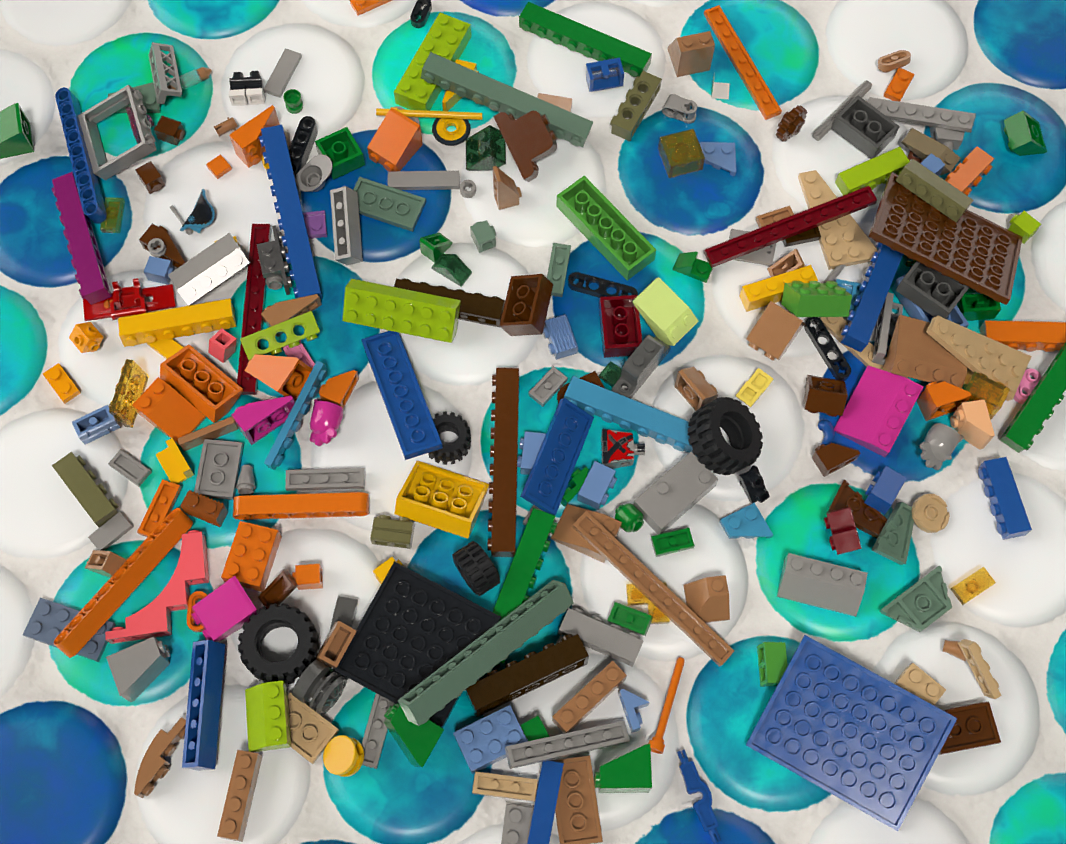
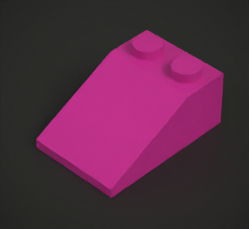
M292 396L248 403L245 406L238 407L231 415L239 430L248 442L253 445L285 423L295 402Z

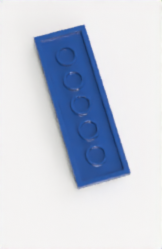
M566 398L561 399L521 494L522 498L552 515H556L594 419L593 416Z

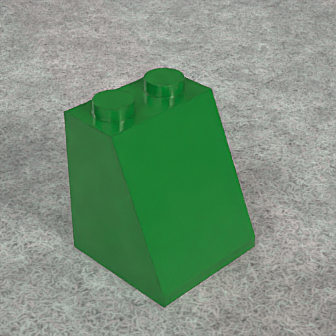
M14 103L0 111V159L34 152L30 122L19 103Z
M400 704L389 706L384 714L386 718L384 721L385 726L410 763L415 767H423L444 729L430 720L418 726L408 721Z
M645 744L600 766L598 772H595L594 786L598 788V793H649L652 789L650 744Z

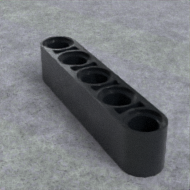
M305 116L300 120L289 148L295 177L306 165L318 135L315 119L311 116Z

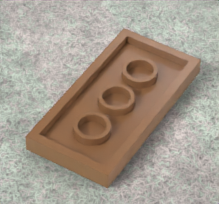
M590 755L553 760L564 763L555 809L559 843H602Z

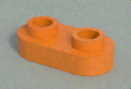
M202 591L192 593L188 599L187 626L193 632H202L204 630L201 624L195 625V621L191 616L194 613L192 606L198 600H202L207 596Z

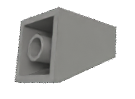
M153 636L106 657L120 696L129 702L135 701L170 664L168 657L171 656L167 645L164 646L162 641H158Z

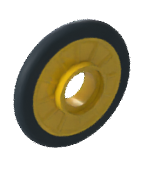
M436 118L432 125V133L435 139L441 144L448 146L461 144L468 138L471 131L468 119ZM454 126L456 127V130L453 132L447 131V127Z

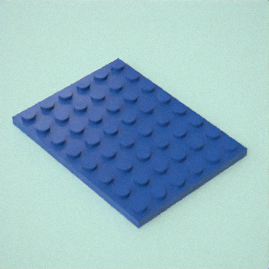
M804 635L750 735L746 746L892 829L899 831L957 718Z

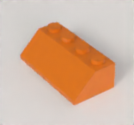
M189 344L160 364V378L213 423L230 411L243 392V388Z

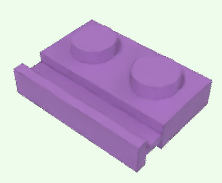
M325 210L303 213L309 239L327 237Z

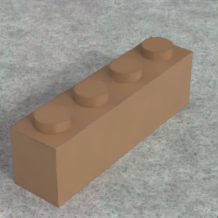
M612 660L552 716L553 723L564 734L571 732L626 680L627 675Z
M237 750L217 837L243 842L262 761L260 754Z

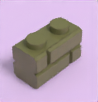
M380 515L379 518L374 517L370 537L371 543L374 545L411 549L415 527L414 522L405 517H400L399 520L391 519L387 515Z

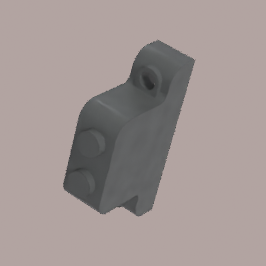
M648 335L623 365L621 377L611 391L631 399L670 352L671 347L657 337L653 338ZM622 386H627L628 389H627V390H623L621 387H622Z

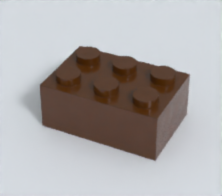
M543 274L511 276L499 326L510 336L543 334L553 283Z

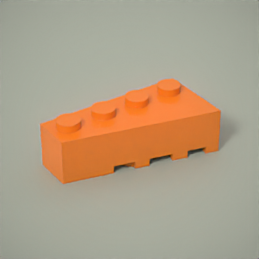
M977 146L947 176L945 181L968 196L972 191L971 187L973 185L976 187L983 179L981 176L983 174L987 175L993 168L991 164L995 158Z

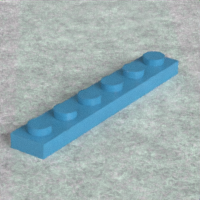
M316 361L264 462L268 468L276 470L277 466L281 465L285 450L289 449L292 444L291 438L300 429V421L303 415L308 413L309 403L312 398L316 397L320 382H323L327 376V368L323 363Z

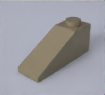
M914 128L910 129L901 142L921 160L927 158L931 153L940 158L945 164L940 176L951 172L960 160V157L947 146Z

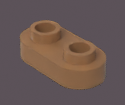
M899 50L878 59V69L882 72H890L904 67L910 63L911 53L906 50Z

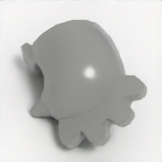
M934 424L928 431L925 442L920 444V449H922L921 458L926 460V467H933L935 470H939L943 461L952 459L951 454L964 437L945 424Z

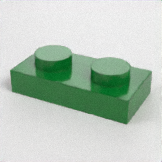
M690 528L651 536L656 557L692 549L695 546Z
M615 602L607 621L646 636L653 617Z

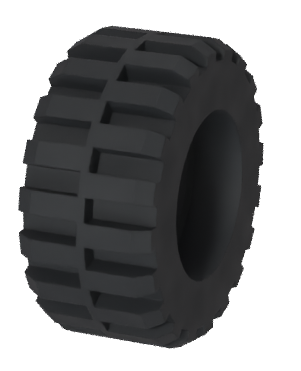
M729 397L717 398L700 407L692 414L688 425L690 426L688 428V435L690 436L688 441L693 447V454L697 455L698 461L704 464L706 469L713 470V473L719 475L734 474L752 465L759 458L763 446L761 441L763 435L759 430L760 424L756 422L755 415L750 413L749 408L746 405H742V402ZM720 427L726 432L730 445L724 439Z
M276 603L270 604L268 609H265L263 606L258 609L260 613L257 615L253 613L249 616L251 620L249 623L244 622L242 626L244 631L239 633L238 640L240 644L238 645V651L241 654V661L254 677L262 680L264 683L284 681L288 684L295 683L294 679L300 677L305 669L313 661L317 660L315 659L317 650H320L318 632L305 612H301L295 606L290 607L285 603H282L281 606H277ZM279 627L291 628L298 637V645L295 652L281 662L266 660L261 653V644L264 637L273 629Z

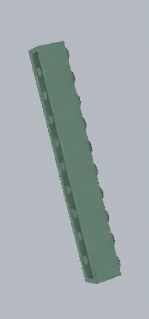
M430 52L422 68L421 78L426 82L436 84L444 90L457 93L460 97L471 99L477 104L485 105L493 111L505 112L508 115L511 113L515 119L533 110L542 115L546 114L550 121L548 126L550 130L555 132L557 138L569 141L575 146H584L593 125V121Z
M552 580L401 697L398 702L408 721L418 726L426 723L432 715L444 709L446 704L459 697L466 688L474 685L480 677L490 672L500 661L507 659L510 653L522 647L529 638L537 635L544 626L551 624L553 619L566 612L568 607L574 603L566 584Z

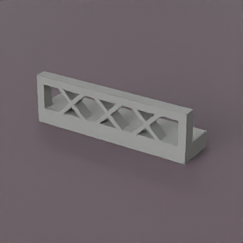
M152 42L148 56L157 103L164 104L167 95L181 97L182 89L173 45ZM160 50L169 51V54L166 55ZM167 61L171 66L168 67L163 62ZM169 73L173 76V78H169L165 74ZM171 85L174 88H176V90L168 89L167 86Z
M889 292L878 317L872 362L880 365L885 364L886 359L883 358L886 352L888 353L890 347L887 345L888 336L892 340L894 330H889L890 321L896 326L898 316L902 315L903 305L893 302L894 294ZM892 308L897 310V314L894 316L891 315Z

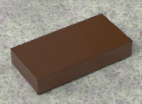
M283 570L258 598L266 609L270 608V604L274 603L279 606L298 585L288 570Z

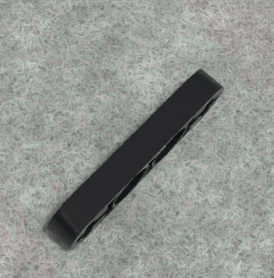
M574 272L568 277L569 288L580 293L600 298L619 296L620 290H622L621 296H627L628 293L638 296V292L634 287L579 272ZM575 279H579L577 284H573ZM597 283L599 288L592 290L589 288V284ZM613 287L617 292L610 295L606 290Z
M809 317L804 329L833 377L836 380H847L851 374V367L822 320L819 317ZM811 323H812L813 325L817 324L816 329H815L814 326H813V327H810V324H811ZM824 337L828 343L822 345L818 342V338ZM833 352L837 355V359L831 360L827 354ZM839 369L842 371L845 370V374L838 373Z

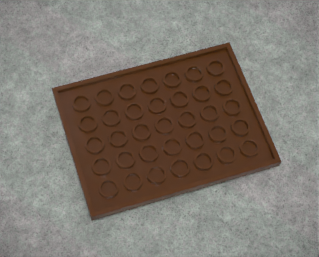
M891 172L868 237L890 247L894 251L906 255L910 259L924 264L928 268L942 273L944 276L957 280L962 285L975 289L978 293L991 297L996 302L1007 305L1011 299L1023 237L969 210L955 222L898 183L896 179L899 175Z

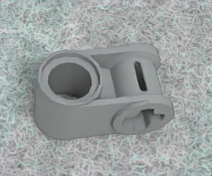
M676 94L669 95L662 109L665 116L688 124L696 120L697 104L694 101L682 98Z

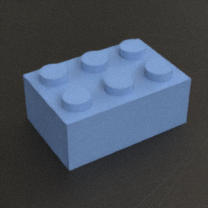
M510 705L453 733L471 774L506 758V746L528 742Z

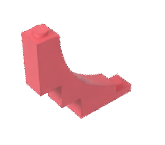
M191 530L188 531V534H182L179 561L170 581L151 603L137 613L125 618L126 629L124 627L112 628V631L105 632V638L110 644L149 639L153 636L156 638L172 635L171 612L188 609L189 585L209 583L206 537L202 532Z

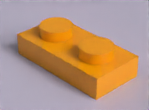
M59 363L43 373L64 404L81 393Z

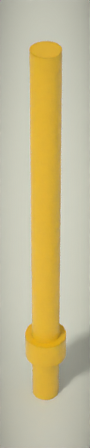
M392 107L406 117L482 120V113L405 110ZM376 108V116H386L390 109Z

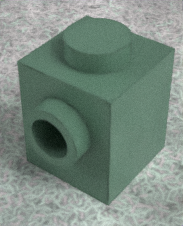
M487 220L476 222L473 226H470L471 237L479 253L496 247V232Z

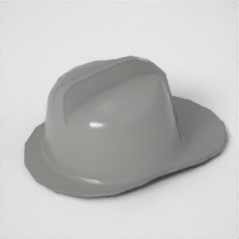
M320 154L310 159L295 177L297 188L305 192L321 190L332 171V161L330 158Z

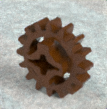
M797 105L796 108L783 115L776 133L777 138L782 142H786L787 139L800 132V129L805 124L804 119L808 113L804 107Z

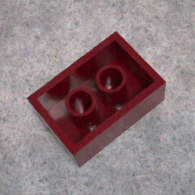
M637 295L600 297L599 314L604 358L631 356L642 343L640 315L632 302Z

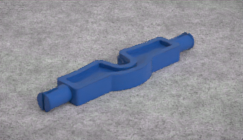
M685 749L678 751L677 754L682 764L679 766L687 793L691 795L692 793L699 792L703 796L701 800L693 804V808L700 819L704 831L709 832L713 844L720 842L721 839L716 829L719 824L711 807L712 795L710 789L700 779L694 762H689Z

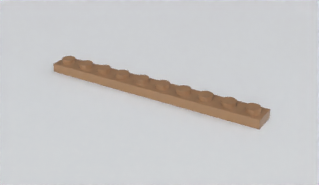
M585 511L572 525L584 539L719 667L725 663L734 650L591 514Z

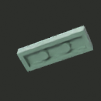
M553 243L547 279L553 283L551 296L563 297L571 245Z

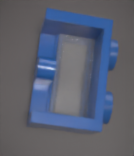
M620 58L586 63V81L589 92L623 86L624 70Z

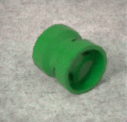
M295 89L287 90L283 96L287 111L292 114L301 112L303 102L300 92Z

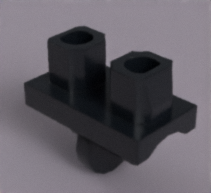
M753 465L749 471L739 475L740 485L744 488L750 503L753 504L757 501L762 503L770 497L757 466Z

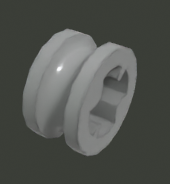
M464 180L460 184L461 195L465 198H472L476 194L475 183L471 180ZM465 187L471 188V191L465 190Z
M155 238L149 241L148 250L152 256L161 257L166 253V246L161 239Z

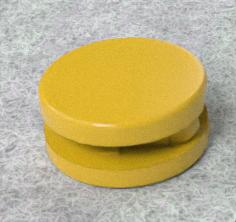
M345 735L336 736L328 742L324 749V766L332 774L349 777L357 773L363 764L364 749L362 744L355 738Z

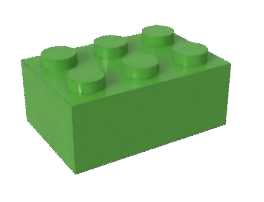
M792 281V283H785L781 304L796 317H848L852 295L834 281H827L826 283L809 281V283Z

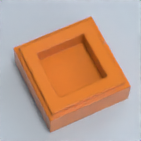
M221 155L206 164L207 168L217 179L232 170L231 166Z

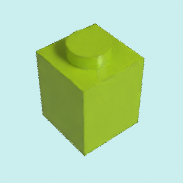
M1023 211L1019 216L1016 214L1009 221L1011 225L1008 230L1022 236V243L1025 244L1036 233L1041 223Z

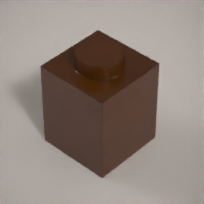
M161 116L154 129L158 140L178 146L180 140L185 135L181 122Z
M151 161L135 169L149 194L157 192L166 186Z

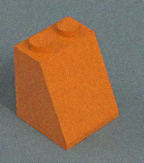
M391 107L367 147L369 158L373 162L383 165L389 172L401 171L423 145L421 127L418 123Z
M255 354L248 362L244 371L283 396H292L294 402H296L312 368L297 357Z

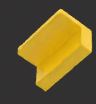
M171 438L165 441L168 448L157 453L156 457L170 482L178 485L194 476V473L176 442Z

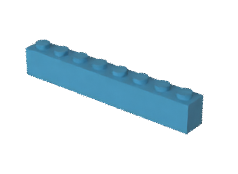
M575 376L572 377L564 398L591 416L596 415L605 422L619 424L625 430H634L640 436L654 438L660 444H669L678 451L692 452L693 447L688 441L690 438L688 435V428L690 427L688 426V421Z

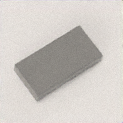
M122 449L108 463L110 467L138 487L152 473L150 469Z
M118 512L88 536V538L98 550L105 551L131 530L133 526L121 512Z

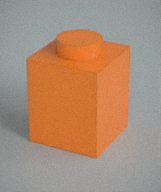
M320 564L295 565V572H292V577L298 585V590L323 588Z

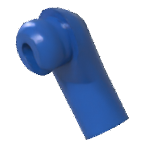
M821 420L818 423V428L820 431H824L825 434L821 445L825 444L827 446L833 442L835 431L830 421Z

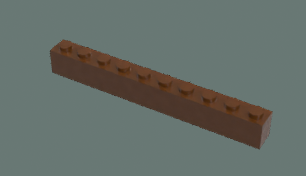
M496 368V375H492V386H496V392H492V403L495 404V410H491V421H495V428H491V439H494V446H490V457H494V464H490V476H493V482H489V494H493V501H489V513H492V520H488V532H492V539H488L487 550L491 551L492 557H514L516 547L519 368Z

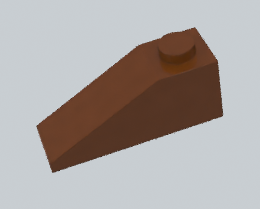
M152 223L139 239L143 249L149 251V241L155 238L161 239L166 246V253L159 258L171 260L173 266L179 268L185 261L170 238L168 230L163 226L158 227Z

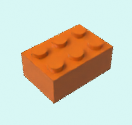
M240 521L221 576L224 582L236 576L243 588L263 592L282 538L279 531Z

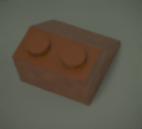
M807 375L804 409L810 413L822 412L832 417L837 415L843 416L848 396L845 381Z

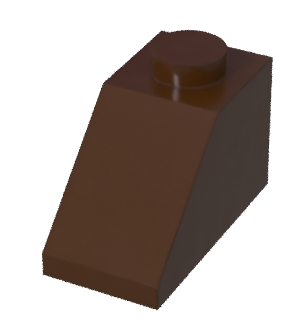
M830 443L827 446L825 444L818 446L812 459L825 477L856 461L861 453L856 449Z

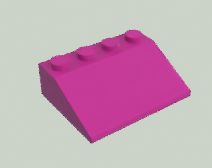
M868 365L834 431L886 457L924 386L908 378Z

